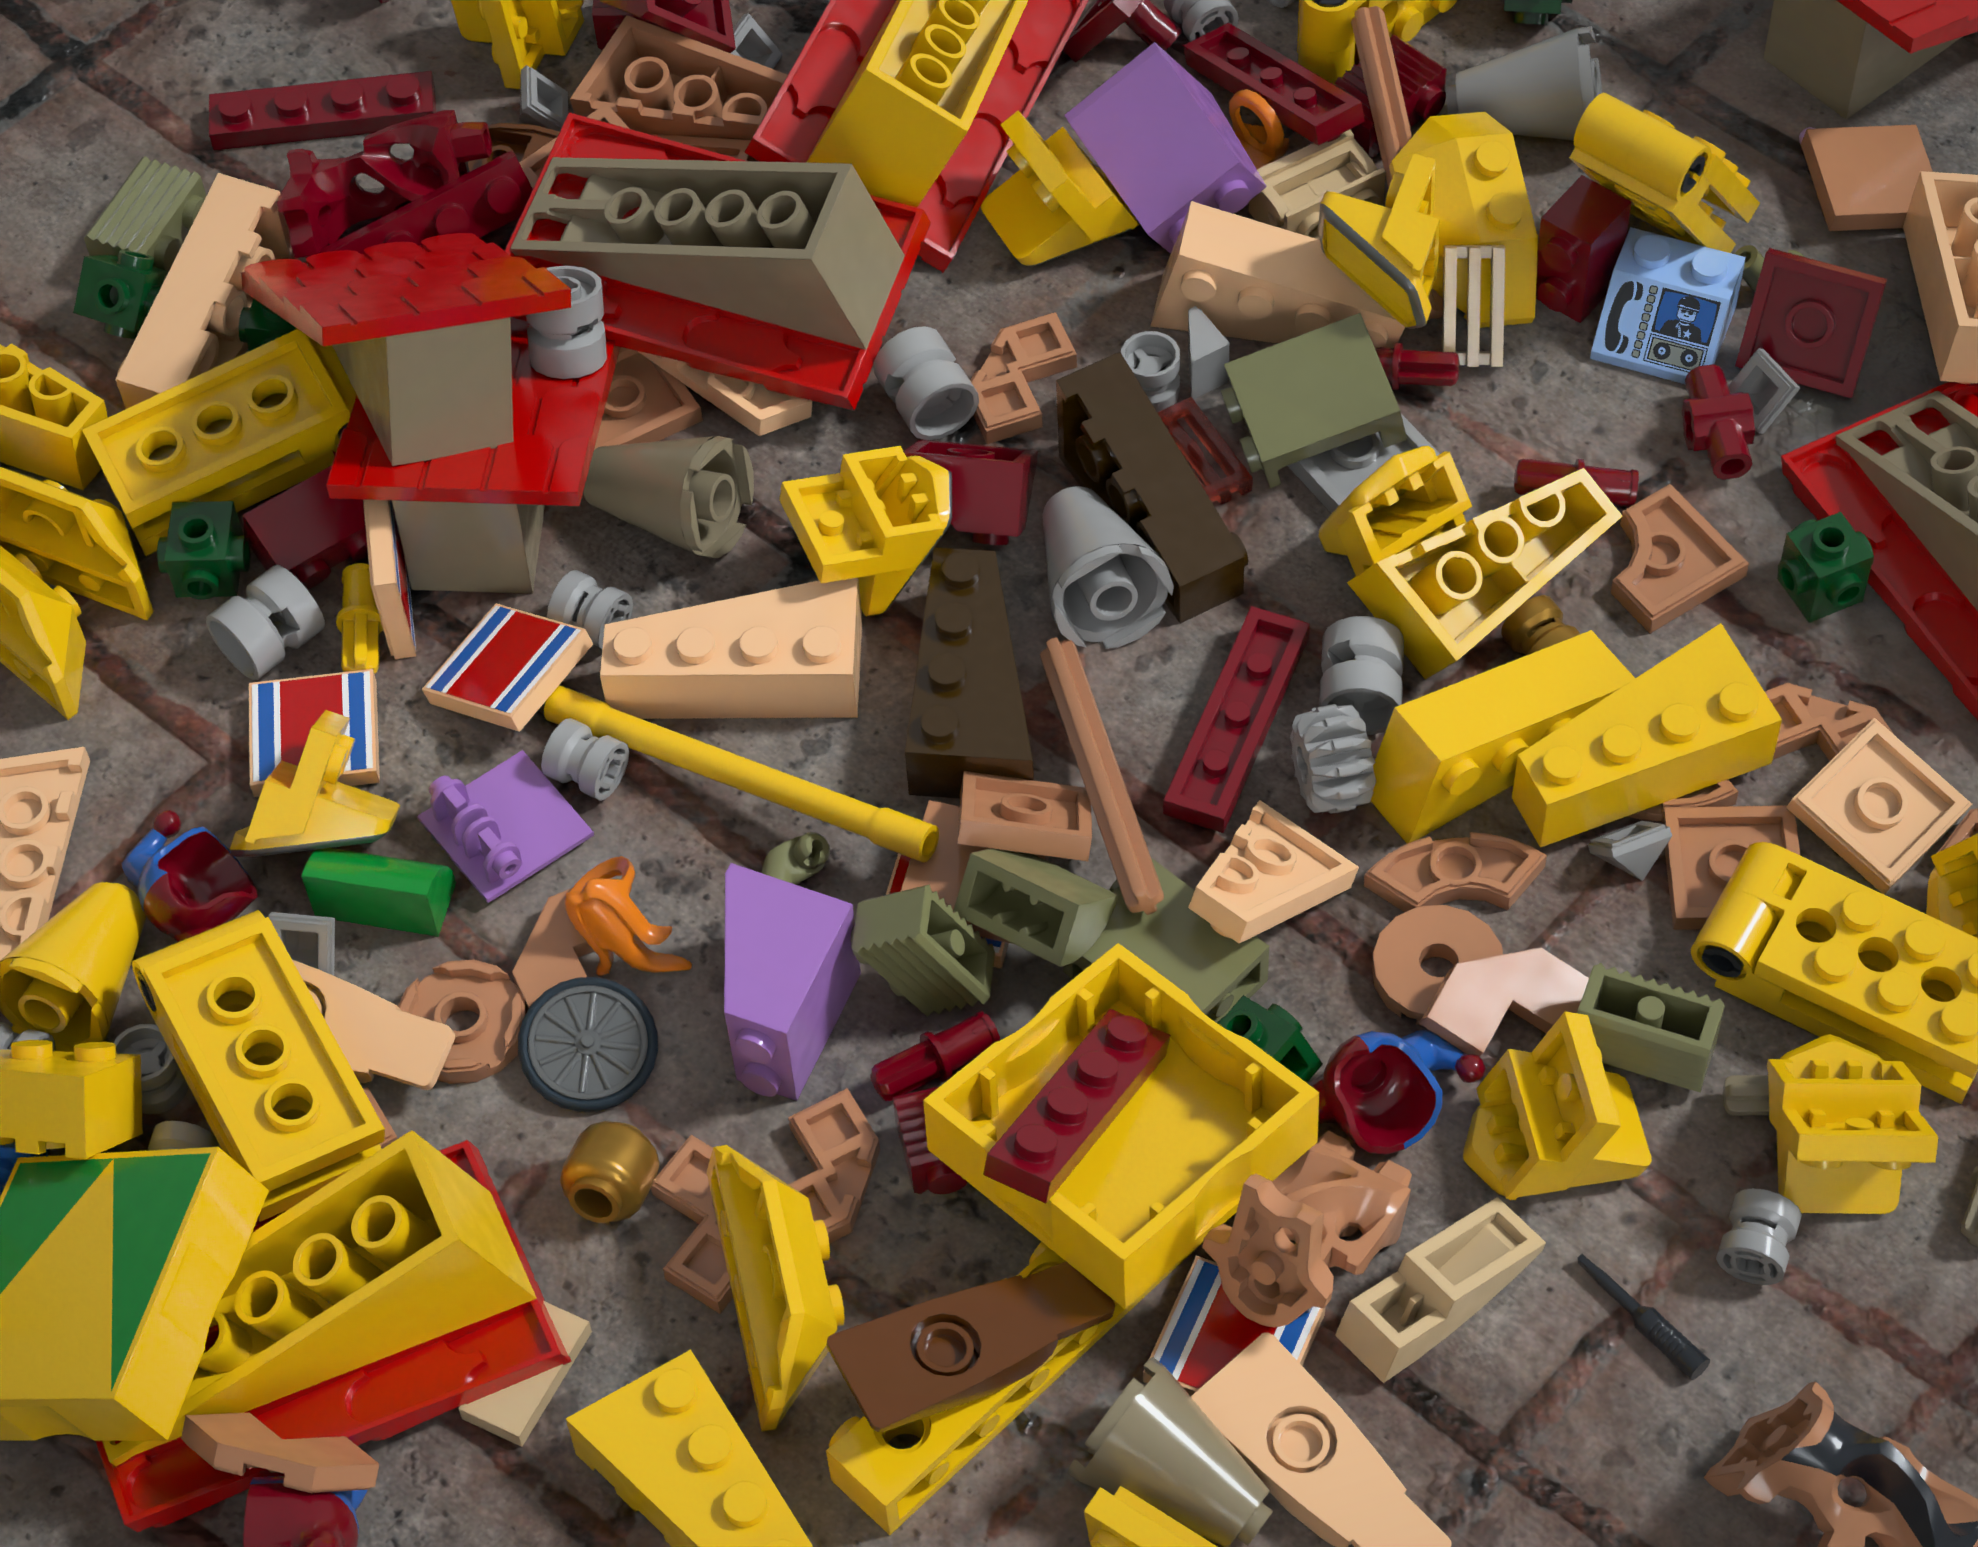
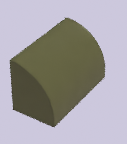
M992 848L970 853L953 912L958 911L960 918H965L966 921L1061 967L1075 962L1093 946L1110 920L1119 895L1034 854Z

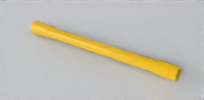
M558 686L545 702L544 716L550 722L559 725L565 719L572 718L590 727L593 736L599 738L609 735L626 743L630 749L866 837L873 844L924 863L932 857L939 841V828L936 825L890 808L875 807L613 709L604 701L563 686Z

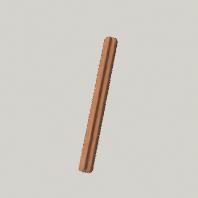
M1378 6L1362 7L1355 11V16L1352 18L1351 23L1389 189L1392 180L1389 165L1412 138V133L1384 11ZM1432 288L1428 297L1432 308L1428 320L1443 317V297Z
M1057 637L1051 638L1046 642L1047 648L1040 654L1041 661L1127 909L1132 913L1144 911L1146 915L1153 914L1157 911L1156 905L1164 898L1163 890L1076 645L1072 640L1059 641Z

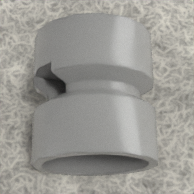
M555 266L546 268L571 288V308L526 315L527 322L530 324L527 329L530 366L537 373L552 378H580L592 374L603 367L607 360L605 327L601 321L604 316L601 278L593 271L582 267Z
M926 326L910 328L898 333L887 341L877 353L873 366L875 376L887 395L896 403V409L916 438L934 440L954 433L969 421L979 404V394L960 365L954 363L956 358L936 329Z
M273 565L248 584L246 599L240 596H233L206 617L208 630L222 653L242 674L252 680L260 679L284 660V647L298 649L325 627L323 614L312 595L291 572L280 565Z
M1370 616L1348 617L1338 620L1327 627L1322 642L1321 666L1323 676L1320 680L1319 707L1333 704L1337 706L1352 705L1359 713V717L1366 723L1367 735L1385 732L1394 707L1402 705L1403 687L1401 675L1404 663V638L1401 631L1384 619Z

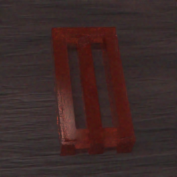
M1192 397L1157 412L1184 457L1205 483L1206 487L1199 480L1212 502L1217 500L1220 505L1232 501V493L1237 490L1241 495L1252 491L1253 477ZM1184 418L1227 477L1221 479L1203 456V451L1194 439L1188 436L1177 419Z

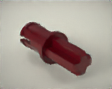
M1395 343L1394 348H1375L1389 384L1392 385V390H1400L1401 384L1453 386L1458 381L1460 363L1458 354L1454 352L1403 350L1402 343Z
M1520 459L1516 465L1513 484L1516 493L1526 495L1584 468L1613 505L1629 508L1636 502L1639 473L1638 470L1633 469L1628 471L1585 466L1584 459H1576L1575 464Z
M979 1011L974 1016L935 1035L927 1031L920 1035V1043L875 1064L870 1074L872 1084L884 1101H891L893 1097L904 1095L936 1078L946 1082L952 1077V1071L971 1062L993 1043L1000 1041L999 1033L987 1013L984 1014L983 1011Z

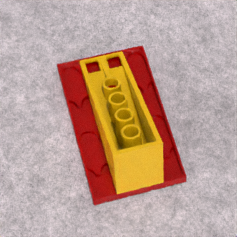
M830 0L744 152L759 162L852 164L870 195L924 209L931 224L923 243L920 244L921 249L918 255L922 257L921 260L944 273L953 260L1008 155L1006 150L1014 144L1001 127V124L1018 110L1027 119L1089 0Z
M411 1130L290 1209L261 1222L257 1219L236 1274L216 1308L209 1327L204 1353L168 1441H95L125 1526L136 1532L151 1526L155 1528L164 1527L249 1489L253 1477L285 1476L284 1473H271L267 1469L260 1467L246 1468V1472L242 1476L214 1469L181 1439L185 1415L251 1413L281 1439L346 1436L359 1446L370 1440H385L465 1403L469 1404L552 1368L572 1362L543 1302L545 1299L534 1279L535 1276L511 1226L495 1185L488 1174L480 1151L476 1146L466 1140L438 1151Z

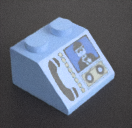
M1630 227L1612 273L1590 359L1685 384L1686 375L1692 369L1703 365H1715L1737 306L1746 257Z

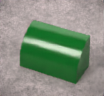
M335 848L316 849L307 861L301 875L315 916L332 917L336 921L439 937L456 885L453 871L448 866Z

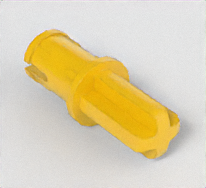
M357 563L347 566L342 572V609L336 616L337 629L342 633L341 668L343 672L373 669L374 674H376L379 668V633L383 631V627L371 588L369 564Z

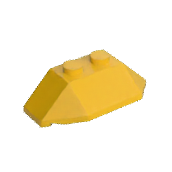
M1486 112L1430 116L1394 157L1389 168L1393 178L1395 172L1405 174L1412 153L1436 159L1433 217L1440 218L1438 273L1432 288L1443 297L1444 245H1504V326L1532 323L1535 319L1538 235L1513 133ZM1457 258L1456 308L1465 313L1464 318L1467 320L1468 258ZM1481 258L1480 328L1490 327L1491 258Z
M0 467V545L13 556H16L18 553L24 554L36 566L44 582L55 586L59 585L70 592L148 621L154 610L122 511L106 500L95 499L93 501L69 492L55 481L44 480L42 482Z
M0 545V662L69 720L78 713L86 640L77 619L82 614L81 609L66 589L59 585L54 589L48 586L43 581L36 566L24 554L18 553L16 556H13Z
M730 1146L713 1147L707 1168L710 1191L761 1431L774 1430L829 1352L826 1347L828 1337L836 1333L838 1326L844 1325L843 1300L838 1285H828L823 1261H829L830 1258L828 1233L823 1220L813 1221L809 1198Z

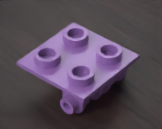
M523 750L466 786L461 780L451 779L449 776L437 778L429 787L431 808L417 816L420 823L487 903H490L594 836L591 828Z

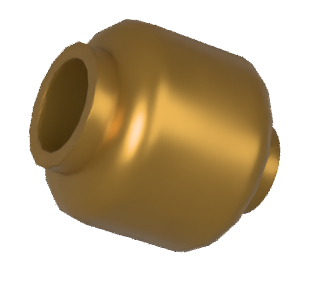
M611 1121L591 1124L578 1136L563 1165L560 1176L563 1193L574 1211L592 1222L607 1223L629 1219L641 1209L652 1183L657 1177L660 1165L658 1154L649 1139L639 1129L630 1124Z

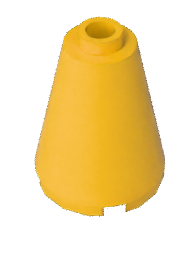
M99 882L91 885L0 960V1011L13 1024L11 1027L13 1032L21 1034L28 1029L48 1033L54 1038L56 1051L74 1052V1045L104 1042L106 1040L146 921V915L141 907L140 900L133 890L119 883Z

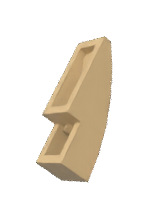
M1496 1197L1407 1252L1396 1273L1352 1299L1348 1304L1335 1336L1384 1383L1426 1354L1484 1307L1543 1251L1546 1242L1502 1200Z

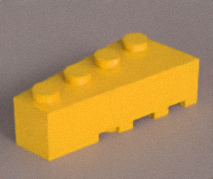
M48 1040L17 1041L11 1043V1050L0 1049V1145L15 1142L16 1152L28 1154L46 1153V1149L65 1148V1156L67 1158L88 1159L96 1155V1153L106 1151L143 1134L141 1054L116 1053V1044L110 1042L74 1045V1052L53 1051V1043Z

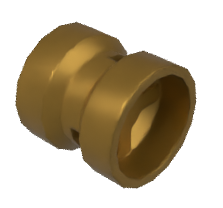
M1546 595L1536 596L1525 601L1506 618L1501 628L1502 637L1513 651L1524 653L1525 656L1580 635V632L1575 627L1565 625L1562 622L1563 613L1550 596Z

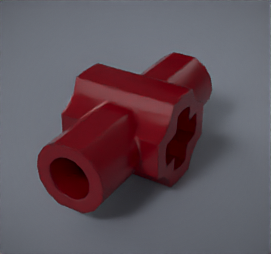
M1714 364L1698 366L1692 369L1685 378V385L1690 398L1683 400L1682 407L1684 438L1687 448L1693 451L1706 450L1713 473L1717 478L1722 480L1739 478L1745 475L1752 467V458L1747 445L1753 444L1755 425L1753 405L1749 393L1730 394L1724 372L1719 366Z

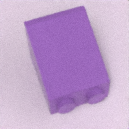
M1155 42L1065 114L1071 127L1145 232L1169 253L1173 250L1191 201L1233 214L1243 209L1252 198L1267 187L1211 92Z
M730 863L725 873L724 1013L736 1080L741 1081L748 1089L757 1094L768 1097L778 1094L797 1101L861 974L860 962L856 959L851 949V932L855 927L853 904Z

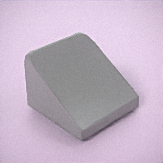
M1196 306L1188 309L1190 396L1193 399L1228 383V375L1224 364L1229 362L1228 340L1203 311Z

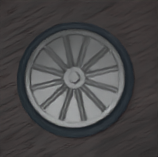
M598 977L574 978L560 982L546 990L530 1006L522 1020L518 1034V1057L522 1071L531 1086L546 1100L562 1108L578 1112L605 1110L631 1098L646 1083L654 1069L658 1054V1032L653 1016L645 1003L630 989L615 981Z

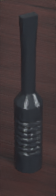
M1581 1254L1577 1257L1578 1264L1588 1272L1596 1283L1632 1315L1635 1328L1666 1355L1691 1380H1694L1706 1370L1711 1360L1670 1324L1654 1307L1641 1306L1606 1272L1591 1262L1586 1256Z

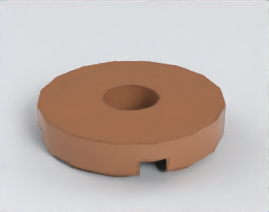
M1447 905L1418 906L1396 916L1380 932L1372 956L1375 989L1388 1009L1400 1017L1402 1012L1407 1017L1417 1019L1416 1025L1422 1026L1419 1023L1445 977H1434L1427 974L1421 968V963L1429 958L1441 957L1456 965L1457 963L1503 955L1502 944L1490 926L1469 911Z
M474 959L448 961L432 968L434 973L425 977L421 982L417 978L406 988L398 1005L403 1012L442 1024H446L447 1019L459 1011L468 1010L479 1015L477 1022L469 1029L454 1031L455 1040L437 1079L438 1081L448 1084L478 1082L502 1071L518 1055V1034L522 1020L528 1010L519 987L498 966Z

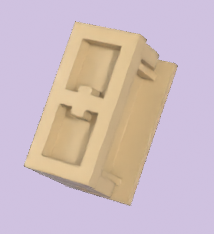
M1349 129L1336 140L1325 142L1319 146L1313 143L1257 169L1267 187L1249 201V213L1256 221L1320 240L1318 230L1319 210L1324 193L1336 192L1383 206L1386 171L1383 167L1377 170L1372 159L1356 142L1354 134Z

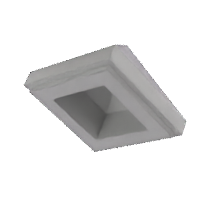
M749 13L744 14L733 28L736 49L731 54L773 69L783 53Z
M526 65L521 69L519 121L529 125H537L560 131L568 115V91Z
M1760 348L1757 349L1728 386L1730 394L1749 393L1753 405L1755 430L1761 434L1765 433L1800 389L1770 355Z
M1640 821L1590 840L1591 843L1587 845L1591 854L1643 881L1671 839L1672 833L1670 827L1664 824Z
M271 912L268 915L292 960L334 976L335 918Z

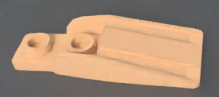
M292 960L359 1083L371 1082L374 1078L373 1074L423 1090H430L435 1086L455 1040V1033L448 1025L403 1012L397 1005L322 970Z
M1262 1333L1191 1396L1269 1488L1270 1493L1279 1503L1305 1526L1335 1547H1348L1351 1544L1354 1547H1451L1449 1537L1405 1495L1407 1489L1343 1409L1273 1334Z

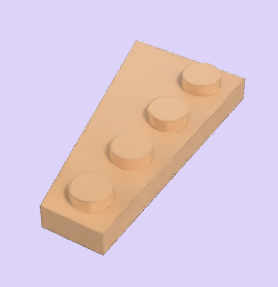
M85 747L0 759V960L49 920L90 764V758Z

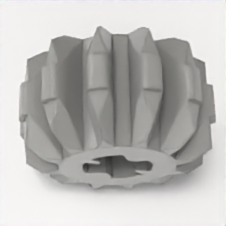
M1333 704L1312 708L1310 712L1296 715L1290 735L1293 752L1291 758L1295 767L1294 777L1298 779L1300 795L1306 800L1307 806L1314 813L1329 811L1331 814L1355 810L1356 806L1370 803L1374 793L1373 788L1376 784L1373 765L1376 762L1371 751L1372 741L1368 739L1366 733V723L1359 717L1356 709L1352 705L1337 706Z

